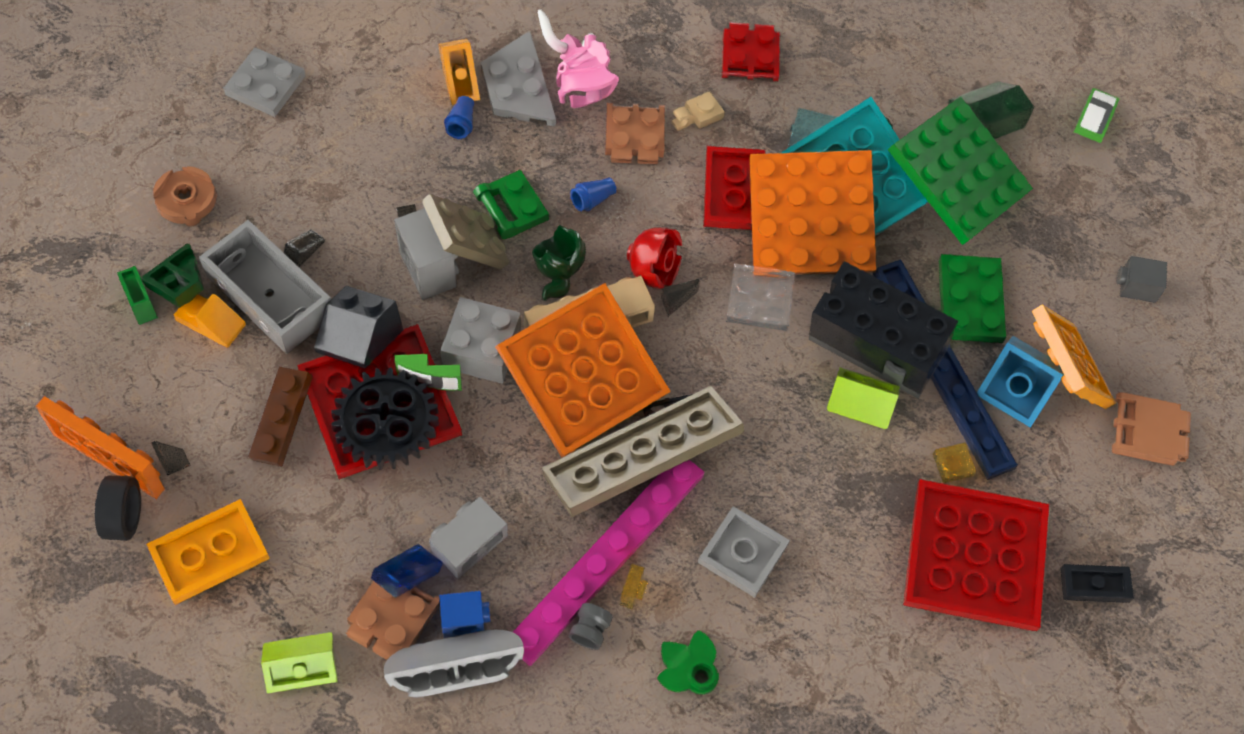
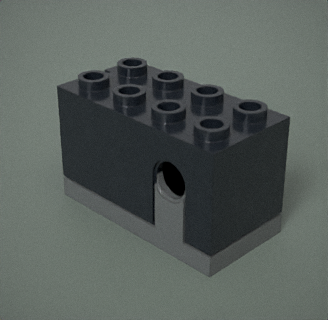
M844 261L831 281L830 293L825 292L812 312L809 340L882 380L900 386L901 390L919 399L950 345L958 320Z

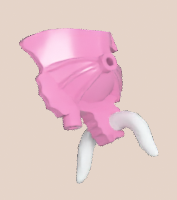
M538 10L543 36L552 49L561 53L560 58L563 60L558 66L556 78L557 87H561L557 91L560 102L564 104L565 94L571 91L586 92L585 96H569L572 108L587 106L608 97L616 88L619 78L608 69L611 59L606 44L597 41L593 33L586 35L583 43H580V40L569 34H566L564 39L559 40L555 36L545 12Z

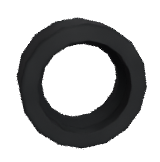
M105 476L100 483L95 501L94 517L97 534L101 539L130 540L136 533L141 512L139 482L134 476Z

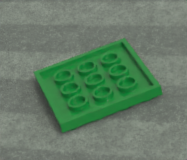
M961 96L887 149L962 245L1033 189L1026 177L1018 170L1007 153L1003 151L989 130L981 123Z

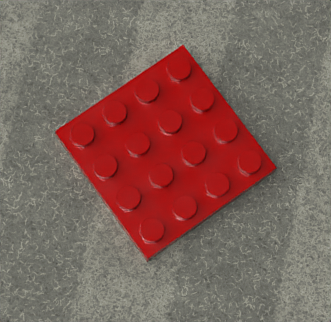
M418 324L404 328L366 369L326 355L297 365L298 370L309 372L313 376L307 395L338 479L378 465L377 461H373L366 468L364 457L354 462L351 455L352 452L344 454L342 444H337L335 439L336 432H333L331 425L335 421L332 418L331 410L338 409L335 405V398L345 399L342 395V387L352 390L351 379L353 378L361 383L363 381V372H366L371 378L375 377L376 368H379L382 375H386L389 367H392L394 376H397L395 355L428 354L429 366L435 365ZM428 388L427 393H434L435 402L433 404L438 405L439 411L435 415L438 416L439 426L433 427L436 430V438H427L430 447L462 436V429L446 390ZM371 399L366 401L364 405H374L378 401ZM403 401L398 403L397 407H407L411 403ZM365 429L360 434L364 436L370 435L375 430ZM397 431L393 434V436L398 438L403 437L407 434V432Z
M920 479L916 490L903 606L1037 632L1041 624L1049 504Z

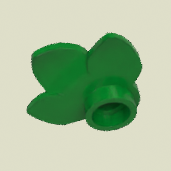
M700 630L695 632L689 646L676 642L665 641L662 643L661 656L667 669L658 675L657 680L664 688L676 693L690 690L700 695L708 694L716 688L719 680L718 670L714 666L716 648L705 633ZM703 673L707 676L708 680L704 683H699L696 681L695 675Z

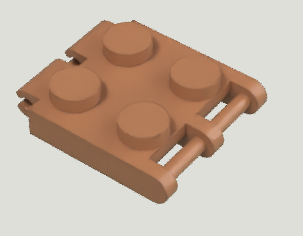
M607 103L605 155H611V163H631L632 156H637V164H658V157H664L665 105H659V108L639 107V104L627 107L613 106V103Z
M1123 392L1116 394L1115 401L1118 403V416L1114 419L1113 425L1117 429L1116 442L1112 444V453L1172 466L1177 461L1186 462V459H1189L1190 438L1186 436L1190 433V412L1181 410V404Z
M384 566L348 617L347 621L351 626L346 634L347 637L366 648L370 646L374 639L377 640L372 648L373 652L388 660L397 651L416 643L440 607V597L438 595L432 597L417 588V583L412 580L406 582L391 573V568Z

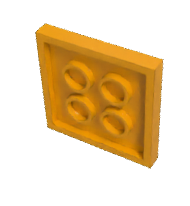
M1043 304L1032 310L1036 322L1033 323L1034 328L1042 339L1046 338L1050 346L1047 349L1048 355L1056 366L1060 365L1064 373L1061 379L1066 389L1071 394L1074 392L1081 399L1085 398L1091 404H1096L1104 409L1116 404L1076 325Z

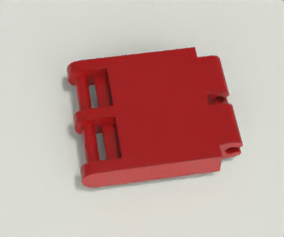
M729 22V29L724 28L722 78L741 76L747 77V80H753V77L770 78L773 82L779 81L780 32H774V25L755 24L754 30H749V23ZM728 68L747 69V71L728 70ZM754 70L772 71V73L754 72Z

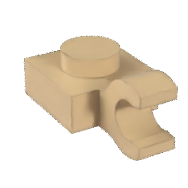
M709 91L686 101L685 107H679L674 110L673 114L676 116V119L672 120V124L677 131L693 123L701 129L722 120L725 111Z

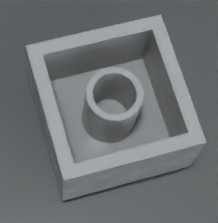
M425 208L394 219L399 253L422 300L456 288L455 275L459 274V269L455 258H458V256L443 250Z
M460 297L440 350L442 365H460L461 373L503 384L508 368L495 347L521 331V313Z

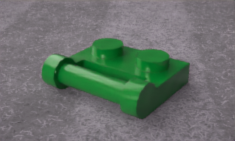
M521 170L489 184L481 183L473 190L477 200L483 202L498 226L497 232L502 239L511 238L549 220L548 211ZM499 194L515 221L507 220L493 198L494 196Z

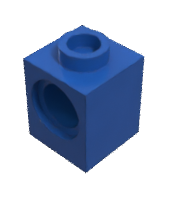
M481 591L440 595L441 623L444 639L485 631L484 623L491 622L489 602H482Z

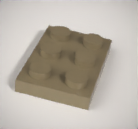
M429 194L422 200L444 251L500 270L510 263L505 254V245L497 237L493 228L494 222L489 215L433 194Z

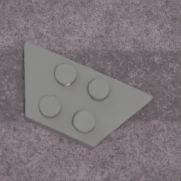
M531 32L523 34L481 62V71L493 115L506 118L515 117L518 120L527 122L530 121V118L547 121V126H556L555 113Z

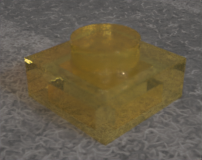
M966 443L935 449L932 454L943 483L973 477L976 473Z
M635 564L631 565L621 593L620 606L633 610L636 599L643 600L648 581L643 580L644 567Z

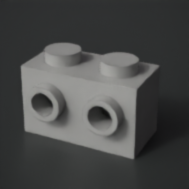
M479 497L473 503L470 501L465 503L457 511L456 517L448 524H440L432 532L429 539L431 552L459 579L508 537L507 523Z

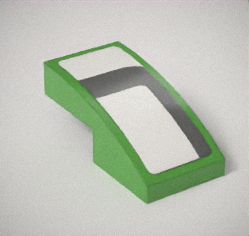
M1093 88L1077 122L1074 133L1101 143L1120 98Z
M428 354L395 355L397 376L402 370H405L407 380L417 375L418 385L426 382L428 388L462 391L460 365L429 366Z

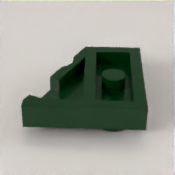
M188 243L141 277L146 288L179 308L192 301L196 295L204 290L195 253Z

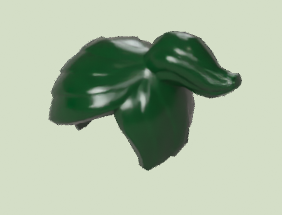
M561 225L557 227L551 238L540 242L532 250L534 262L538 270L552 280L542 290L541 297L543 301H547L550 298L558 299L565 297L570 290L569 278L579 271L585 261L586 246L579 233Z

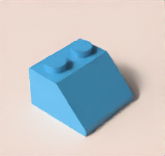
M1012 336L978 389L977 394L983 400L1031 428L1059 384L1061 377L1064 376L1060 365L1056 366L1049 356Z

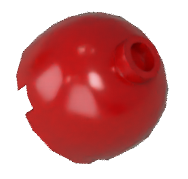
M654 227L644 230L629 245L627 259L634 277L642 276L646 286L665 290L664 285L671 286L673 284L682 256L676 255L677 245L682 246L680 233L676 229Z

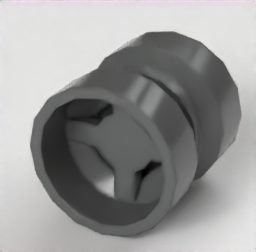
M583 603L578 612L580 619L577 624L572 626L569 638L585 648L599 650L604 641L602 633L604 629L609 628L613 616L602 607Z

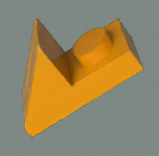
M212 294L208 299L196 295L192 301L178 308L174 314L177 322L226 348H229L246 325V322L215 294Z

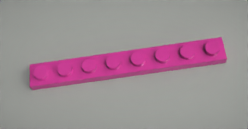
M687 460L659 474L520 623L513 633L517 634L523 642L524 654L522 660L530 667L578 615L581 605L589 603L696 486L704 477V471L692 461Z

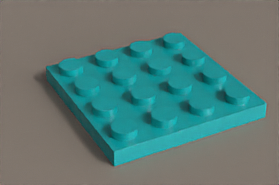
M872 97L864 100L781 152L872 150L875 236L929 203L887 150L900 139Z

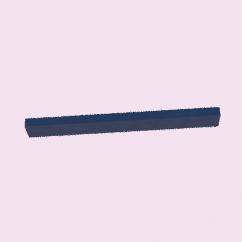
M901 259L880 266L872 273L879 280L925 303ZM949 345L931 380L987 480L1015 470L1018 465Z

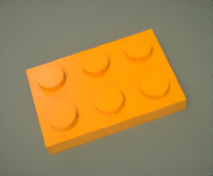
M241 499L146 544L175 605L270 559Z

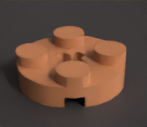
M189 166L182 167L183 171L173 173L170 170L164 173L157 180L153 189L158 212L166 220L173 223H185L187 226L199 224L201 219L211 212L216 203L217 192L209 175L201 169ZM187 191H191L189 198L180 199V193L186 194Z

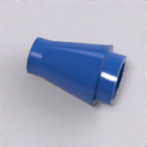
M460 96L444 120L445 131L452 138L463 139L472 132L474 101L470 97Z
M608 177L602 180L577 183L575 188L571 190L570 196L573 205L578 211H590L609 196L615 194L617 189L613 179Z

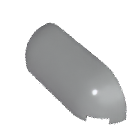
M499 629L415 644L403 648L389 657L384 665V676L389 686L393 685L401 691L408 692L410 697H424L488 684L509 676L508 672L514 668L519 659L522 660L524 646L517 634Z

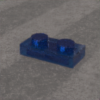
M417 544L375 567L371 579L393 597L397 598L440 573L443 562L420 544Z

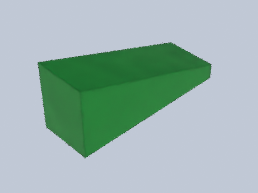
M136 266L118 272L117 275L138 324L141 325L158 318Z

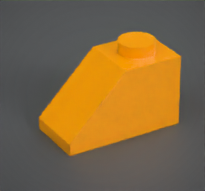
M467 39L439 43L442 68L451 104L455 105L460 96H468L473 101L480 100L470 42Z

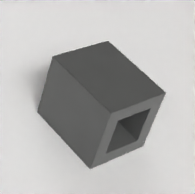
M1130 256L1125 266H1120L1117 273L1116 281L1117 284L1121 285L1120 297L1156 303L1167 287V262Z

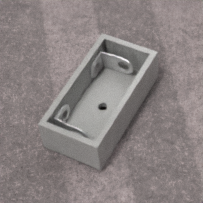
M249 220L199 256L206 276L286 354L320 328L326 304L331 300V297ZM268 292H273V293H274V294H273L272 296H270V297L266 296V294H267Z

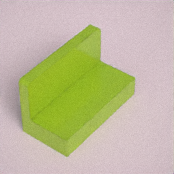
M839 367L827 410L863 423L887 429L899 396L900 386Z
M332 632L264 643L261 665L267 694L337 682L338 675L333 652L334 639Z

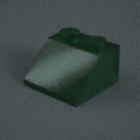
M995 82L960 95L971 107L981 123L989 130L994 139L1025 128L1034 109V105L1020 85ZM960 96L949 99L948 104H951Z

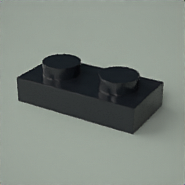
M1064 564L1060 568L1063 600L1130 603L1134 599L1130 567Z

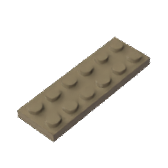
M709 386L541 469L548 484L571 517H574L743 433L744 425L713 387Z

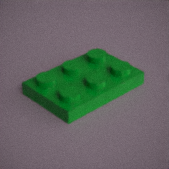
M941 254L939 258L941 312L958 320L951 340L1004 343L1006 339L1001 258Z

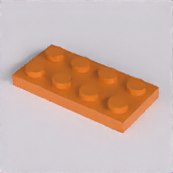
M44 396L36 405L37 410L55 437L118 476H134L139 482L140 490L155 499L165 490L159 479L161 474L152 465L154 460L144 451L137 449L134 452L126 447L127 443L121 437L112 432L107 435L100 431V426L87 416L81 419L74 415V410L61 400L55 403Z

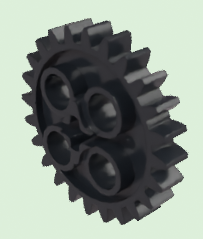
M389 367L386 375H382L379 368H376L375 377L370 378L366 372H363V381L361 383L352 378V390L342 387L341 391L345 399L335 398V405L338 409L331 410L332 418L335 420L331 425L333 432H336L335 439L337 444H342L344 454L352 452L351 455L354 462L364 457L366 468L373 461H377L379 470H382L385 462H389L392 469H396L397 460L401 459L407 466L409 465L408 455L412 454L419 459L421 457L419 447L430 448L427 438H436V430L433 427L439 426L438 416H435L439 413L438 405L433 404L435 402L434 393H427L428 387L426 382L418 385L417 375L407 380L405 370H402L398 376H394L392 367ZM371 399L378 401L374 405H364L366 401ZM403 401L411 403L407 407H397V404ZM365 429L375 430L370 435L364 436L360 434ZM397 431L407 432V434L403 437L398 438L393 436V434Z

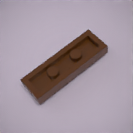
M279 366L248 455L251 460L280 467L283 466L313 378L309 372Z

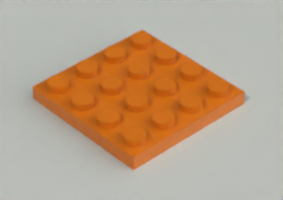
M872 150L750 154L753 276L837 273L844 261L866 273L876 271Z
M606 283L495 347L561 458L671 392Z

